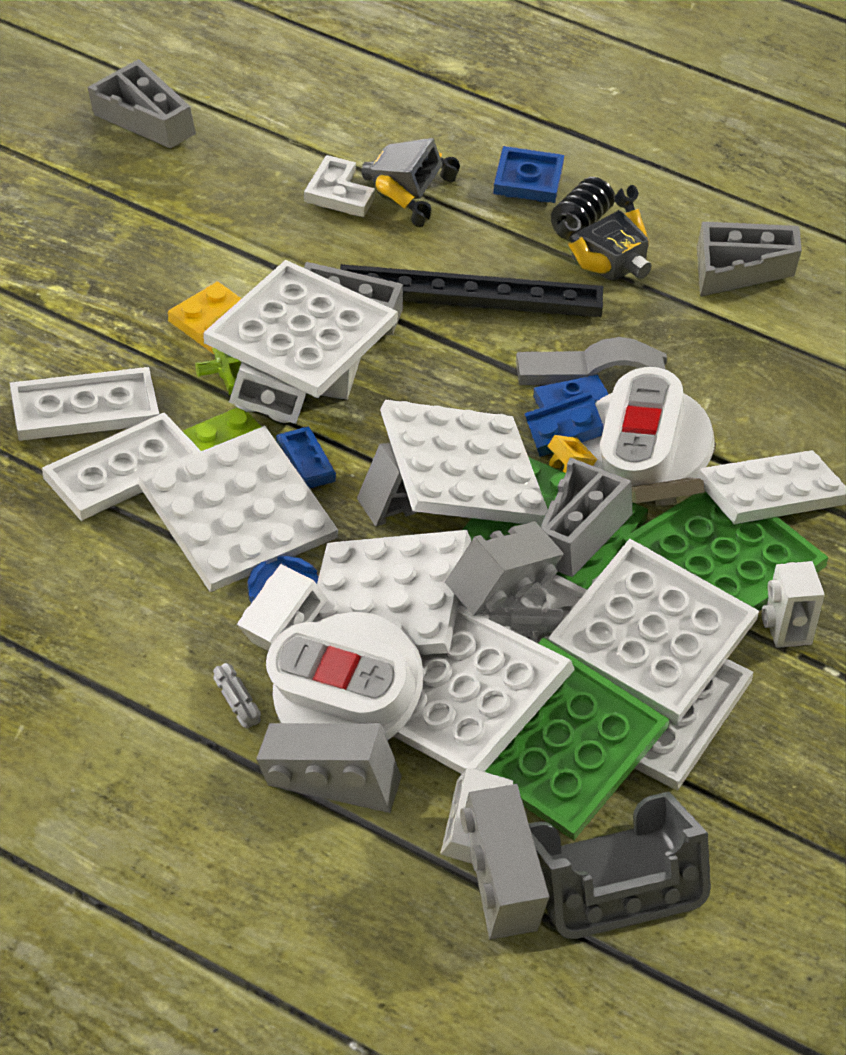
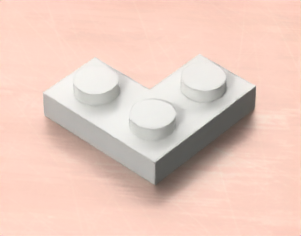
M326 155L304 191V202L364 217L375 198V188L350 182L356 172V162Z

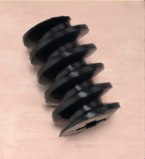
M591 176L583 179L553 208L551 212L553 229L556 231L557 225L570 214L576 215L580 220L581 226L578 231L597 222L615 203V192L612 187L598 177Z

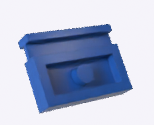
M590 391L524 413L539 457L553 453L549 449L548 444L554 435L578 438L581 442H585L602 436L604 429Z

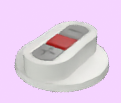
M658 367L638 368L623 375L616 383L613 393L595 403L604 426L602 436L582 442L598 459L594 467L630 480L631 487L689 477L696 478L699 469L706 468L715 444L713 428L705 410L694 399L683 393L682 384L673 373Z
M347 612L327 617L317 623L303 622L285 629L275 638L269 648L266 659L267 672L273 682L274 706L280 723L381 724L388 741L400 731L413 714L423 686L422 660L414 642L396 624L384 617L371 613Z

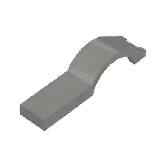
M623 337L603 339L589 346L585 351L517 352L516 354L519 385H549L593 376L603 369L620 365H630L636 368L658 367L665 369L667 363L666 353L635 339Z

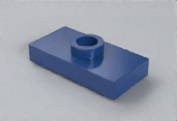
M593 375L534 387L533 397L539 408L588 391L591 392L595 403L609 394L599 376Z
M309 426L276 435V442L309 489L336 482V472Z

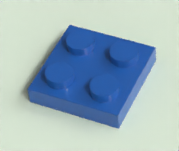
M503 146L494 181L493 194L510 198L517 197L538 202L555 203L565 155Z

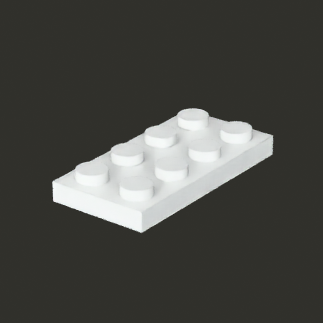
M149 367L10 383L19 441L131 428L159 415Z
M161 413L43 467V478L82 521L142 493L143 491L139 486V476L201 451L165 413Z
M813 450L700 468L696 477L704 481L705 491L733 524L846 505V486Z

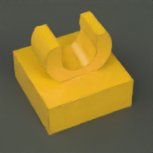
M554 435L548 444L549 449L554 453L549 461V466L561 468L564 464L562 472L565 473L567 472V463L570 457L594 466L598 460L578 438Z

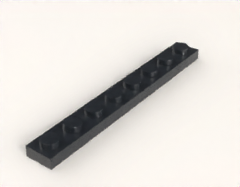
M341 264L340 270L403 284V301L602 317L603 286L346 264Z

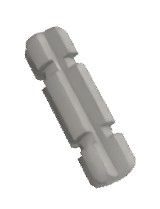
M499 607L492 612L489 611V620L503 627L510 626V630L541 631V627H547V631H554L564 617L563 610L547 609V612H542V608L511 607V611H505V607Z
M229 663L216 666L213 670V679L217 686L222 689L221 692L235 714H239L237 719L244 728L258 725L261 721V712L257 705L251 702L253 699L241 679L236 676L237 673L233 666Z

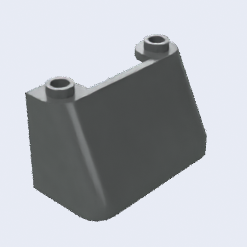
M670 792L649 796L637 804L633 815L634 829L562 846L559 832L552 824L547 822L529 824L549 895L546 910L552 924L563 937L569 939L581 938L688 912L701 907L707 901L711 890L708 832Z

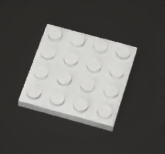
M285 260L204 332V343L319 398L397 323L398 312Z
M384 401L380 411L414 512L521 524L536 521L539 526L542 525L548 509L513 416L415 404L407 401Z
M266 426L139 476L140 488L209 592L250 576L251 571L265 560L266 564L277 561V557L280 556L294 557L337 538L338 528Z
M459 530L327 543L317 585L328 600L312 622L317 623L327 617L347 612L376 614L390 620L401 628L414 642L420 655L449 653L459 599L446 585L445 581L471 543L468 531Z
M629 539L548 637V641L678 724L756 622L759 611Z
M458 604L450 651L444 654L420 655L423 666L421 695L413 714L393 737L461 774L467 767L484 772L575 670L572 661L479 614L473 616L467 608Z

